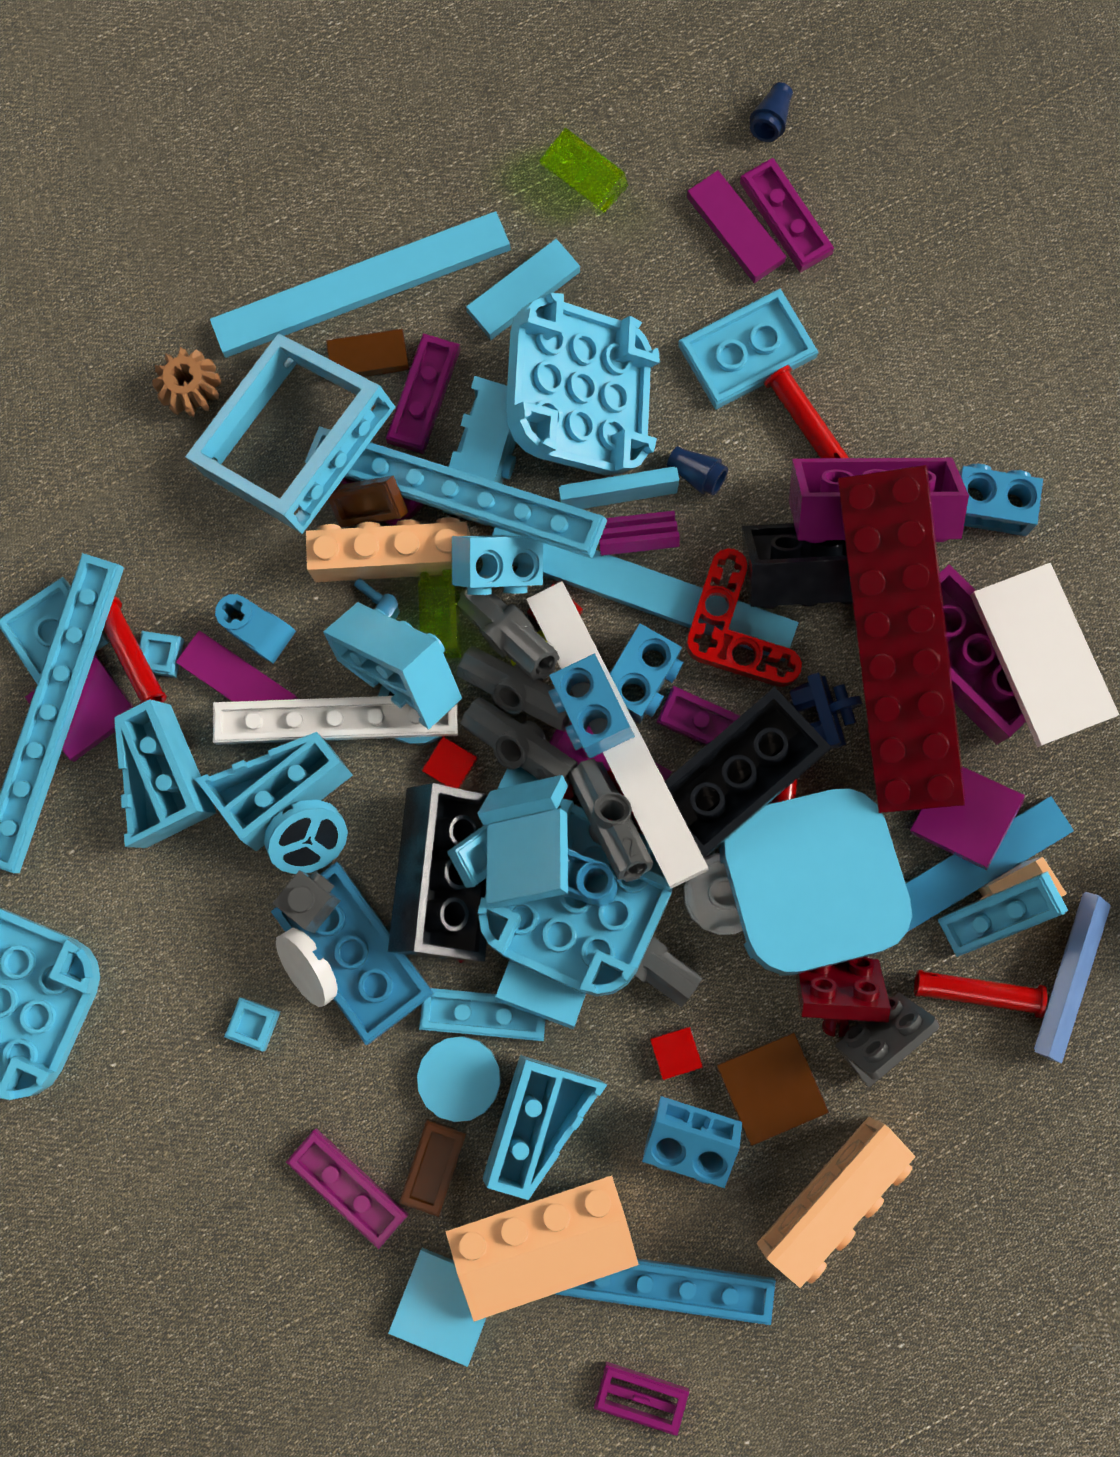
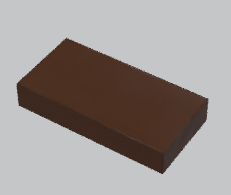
M403 329L326 340L329 359L362 377L409 370Z
M394 475L338 485L328 498L340 527L353 526L363 522L399 519L408 513Z
M429 1119L426 1120L399 1200L400 1204L437 1217L440 1216L467 1132Z

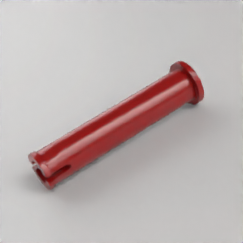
M790 365L780 368L769 376L764 385L766 388L771 387L818 456L820 458H849L790 374L792 371Z
M114 597L103 630L140 700V704L149 699L164 702L167 696L162 691L121 611L122 603L120 599Z
M919 969L914 980V996L918 997L925 996L1034 1013L1036 1018H1043L1046 1012L1048 996L1045 985L1032 988L925 972Z

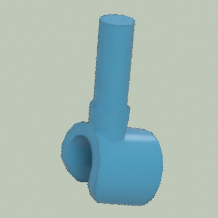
M358 579L354 586L377 604L375 608L380 609L387 616L396 620L400 613L396 598L391 594L382 595L365 581Z

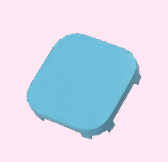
M552 292L521 308L513 319L510 331L506 415L507 424L514 440L525 452L543 460L602 475L615 476L635 469L642 464L648 454L654 452L657 438L648 436L651 367L660 363L658 348L652 350L646 336L639 329L642 324L641 321L632 316L618 320L565 303L564 294Z
M850 788L831 789L766 805L726 839L719 848L720 863H724L746 943L743 945L750 959L753 958L763 968L777 973L779 976L796 975L873 954L876 955L898 944L908 932L912 919L911 900L883 814L879 813L878 805L864 793Z
M562 798L557 809L560 808L567 813L568 848L583 856L605 863L613 871L602 846L594 842L589 835L590 822L583 808L574 805L572 800ZM639 833L653 861V866L651 870L644 873L639 879L629 882L617 879V895L609 904L595 906L569 896L558 895L492 908L486 904L485 896V898L481 897L478 909L480 928L491 948L515 963L584 994L593 996L614 994L627 986L636 974L669 901L672 889L645 836ZM600 874L592 876L587 882V891L591 893L602 892L608 885V877Z
M0 908V1098L13 1100L41 1093L50 1087L62 1072L97 994L100 972L98 961L90 948L78 940Z

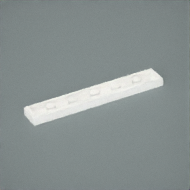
M393 696L213 702V743L221 745L291 742L318 732L325 741L458 736V705L456 704L436 724L427 729L419 723L420 716L415 709L407 703L402 708H399L391 701Z

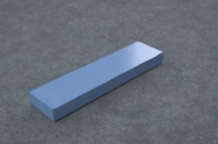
M1089 892L1082 894L1034 1047V1052L1061 1064L1111 907L1107 901L1097 894Z

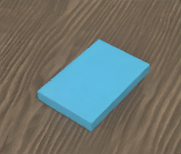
M781 288L680 339L678 343L681 352L715 410L763 386L767 378L780 368L790 365L792 370L817 358L819 353Z

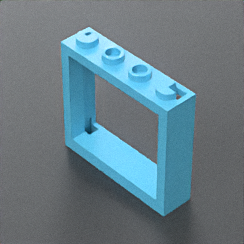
M278 333L185 457L208 479L303 534L393 412L395 405L380 385ZM298 364L355 394L356 397L279 499L221 464L295 365ZM299 507L300 510L297 512L296 515H294V512Z

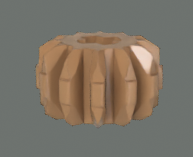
M180 347L178 357L176 358L165 353L167 364L166 366L155 365V372L159 377L152 380L154 389L159 392L157 394L158 400L163 406H169L170 410L177 415L185 409L189 416L194 417L196 407L199 406L204 411L209 412V405L206 401L208 399L219 400V393L215 388L222 385L218 373H215L216 366L214 362L209 358L205 359L202 352L197 349L189 355L186 349Z

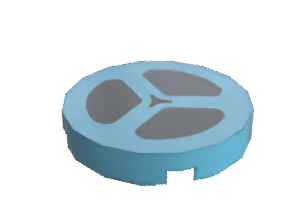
M304 800L292 804L293 809L288 810L284 814L282 811L279 812L268 825L265 831L264 845L272 864L281 871L291 874H297L299 870L304 873H312L331 863L339 856L346 845L348 830L342 815L331 803L321 800Z

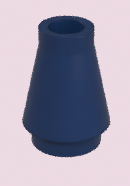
M782 82L773 84L770 92L750 115V131L760 141L773 142L785 132L790 100L793 96V91L787 84Z
M679 446L674 448L667 461V467H677L678 475L702 495L709 493L714 496L722 487L728 474V467L722 464L721 459L688 451Z

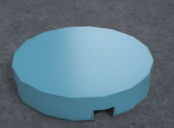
M465 1036L446 1038L433 1045L422 1058L417 1073L418 1092L425 1106L439 1118L452 1122L470 1121L485 1113L497 1098L501 1084L499 1065L493 1052L482 1042Z

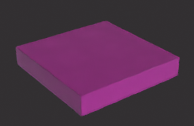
M96 653L62 748L68 759L73 762L115 733L114 717L134 707ZM35 690L25 696L29 704H31Z
M962 766L965 805L921 809L910 831L911 834L987 870L1025 800V795Z

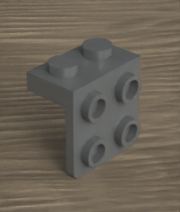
M900 992L894 997L888 998L891 1007L889 1022L864 1021L851 1027L846 1032L844 1038L835 1045L859 1079L868 1088L933 1035L940 1026L933 1015Z

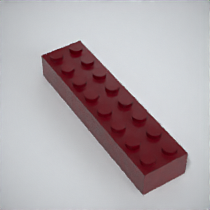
M922 465L838 478L879 813L964 806L965 789L928 466Z

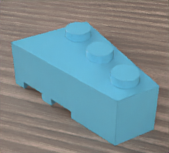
M474 376L471 388L474 389L476 398L470 415L465 413L463 415L460 426L465 427L457 451L452 453L449 467L502 484L504 478H511L516 462V457L512 456L516 441L507 424V385ZM443 510L444 513H448V514H451V515H454V516H457V517H460V518H464V519H467V520H470V521H473V522H477V523H480V524H483V525H486V526H487V524H484V523H481V522H478V521H475V520H472V519H468V518H465V517H462V516H459V515H456V514H453V513H450V512H447V511H444V510Z
M359 602L323 631L338 662L374 688L380 683L395 694L391 697V701L399 708H402L407 703L415 709L420 716L419 723L427 729L436 724L462 699L443 654L445 648L442 642L431 633L425 634L414 629L406 621L402 620L399 622L387 616L380 609H372Z
M149 699L114 717L118 768L122 769L124 794L121 795L122 808L126 809L127 834H124L125 847L148 848L216 814L212 801L195 780V778L201 777L170 704Z
M318 732L268 750L269 754L246 762L242 760L234 763L232 768L212 776L206 774L195 778L238 838L253 850L258 851L264 846L265 831L273 817L279 812L286 813L288 810L293 809L292 804L300 801L322 800L353 776Z
M520 1055L482 1179L486 1187L529 1200L560 1155L559 1152L568 1138L584 1120V1115L597 1096L601 1095L607 1084L598 1078Z

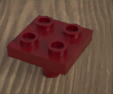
M865 956L795 975L801 1017L824 1018L822 1030L827 1035L835 1037L836 1024H838L839 1037L845 1036L849 1030V1020L889 1022L891 1007L879 959Z

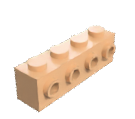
M445 517L431 524H420L417 520H401L396 523V526H381L376 522H363L357 524V528L341 529L340 526L334 524L320 525L317 527V530L306 531L307 571L315 582L452 575V536H470L467 521L460 522L458 518Z

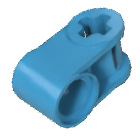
M229 594L223 597L215 608L217 621L231 635L272 664L275 663L296 633V630L274 614L264 611L238 594ZM235 611L237 613L242 612L245 616L239 621L238 619H232L230 615Z
M568 848V894H563L562 896H569L595 906L607 905L613 901L617 895L618 884L610 867L603 862L588 858ZM600 874L608 877V885L605 890L600 893L587 891V882L592 876Z

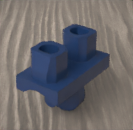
M819 672L807 676L809 682L790 691L795 709L798 712H802L816 707L820 721L810 725L832 748L836 749L846 746L847 743L838 713H841L844 726L855 724L856 719L852 709L863 705L861 696L848 697L845 684L833 687L837 699L834 702L826 676H821Z

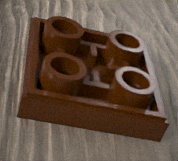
M794 1032L716 1065L738 1119L742 1122V1128L750 1146L829 1113Z

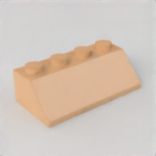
M868 1117L756 1244L766 1259L799 1288L806 1281L812 1284L826 1269L827 1264L824 1261L835 1248L841 1251L853 1239L856 1233L853 1228L861 1218L865 1216L868 1219L879 1210L884 1202L881 1196L891 1184L898 1186L907 1178L912 1170V1166L909 1164L915 1158V1155L889 1127L882 1122Z
M612 1175L445 1231L457 1275L474 1322L639 1265Z

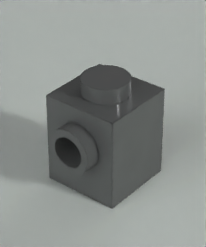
M299 870L272 904L304 930L315 933L341 900L331 893L335 886L317 871L310 876Z

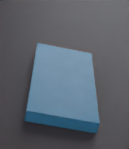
M336 862L322 872L321 875L335 886L331 893L341 901L315 933L304 930L277 907L271 913L285 932L291 928H297L314 941L317 949L312 952L318 960L324 958L325 961H328L336 978L338 990L333 1000L365 1045H369L414 1011L434 993L407 955L388 952L389 930L340 863Z

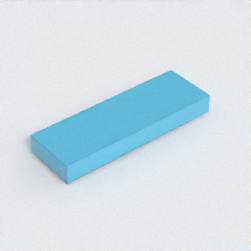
M555 239L467 305V313L488 338L492 340L512 325L514 317L521 308L551 292L554 293L579 274L580 265L562 244Z
M674 466L560 485L559 500L561 503L585 509L676 494L679 486L678 470Z
M1047 871L946 914L937 920L956 957L1058 917L1067 912L1068 909Z
M430 988L434 994L422 1003L419 1030L544 1041L546 1019L495 1001L496 994Z

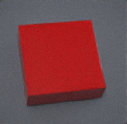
M442 737L422 772L444 786L460 789L478 758L445 737Z
M690 1026L650 1038L662 1080L703 1068Z

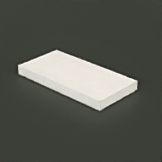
M1051 563L974 591L970 595L1037 747L1119 716Z

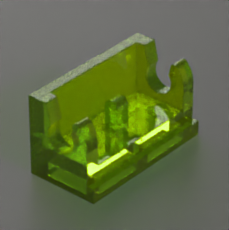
M566 127L539 160L542 167L560 178L603 213L613 205L620 194L628 187L624 171Z
M452 569L443 570L442 576L437 577L429 576V573L422 572L420 573V581H418L420 631L425 634L431 633L442 642L445 648L443 653L445 658H460V617L457 606L459 593L458 586L452 585Z

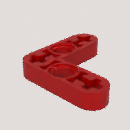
M730 548L720 550L715 554L711 562L687 637L686 648L688 654L692 659L700 663L773 686L785 687L791 685L796 681L802 670L801 659L795 651L729 630L748 564L744 555L738 550ZM727 560L734 561V568L739 570V573L732 572L727 588H734L735 592L719 586L723 568L717 565H725ZM714 582L718 586H711L710 583ZM711 596H721L727 601L728 610L726 613L714 616L706 610L705 602ZM702 619L706 623H698V621ZM706 624L722 625V630L714 626L710 642L715 644L716 648L709 647L706 653L699 651V644L694 642V638L701 639L703 637ZM739 645L751 647L755 654L754 662L747 666L737 664L732 657V651L735 647ZM763 651L770 653L766 661L778 663L781 658H785L788 660L787 666L792 668L793 672H786L784 677H780L777 675V668L765 664L763 672L756 669L762 660Z

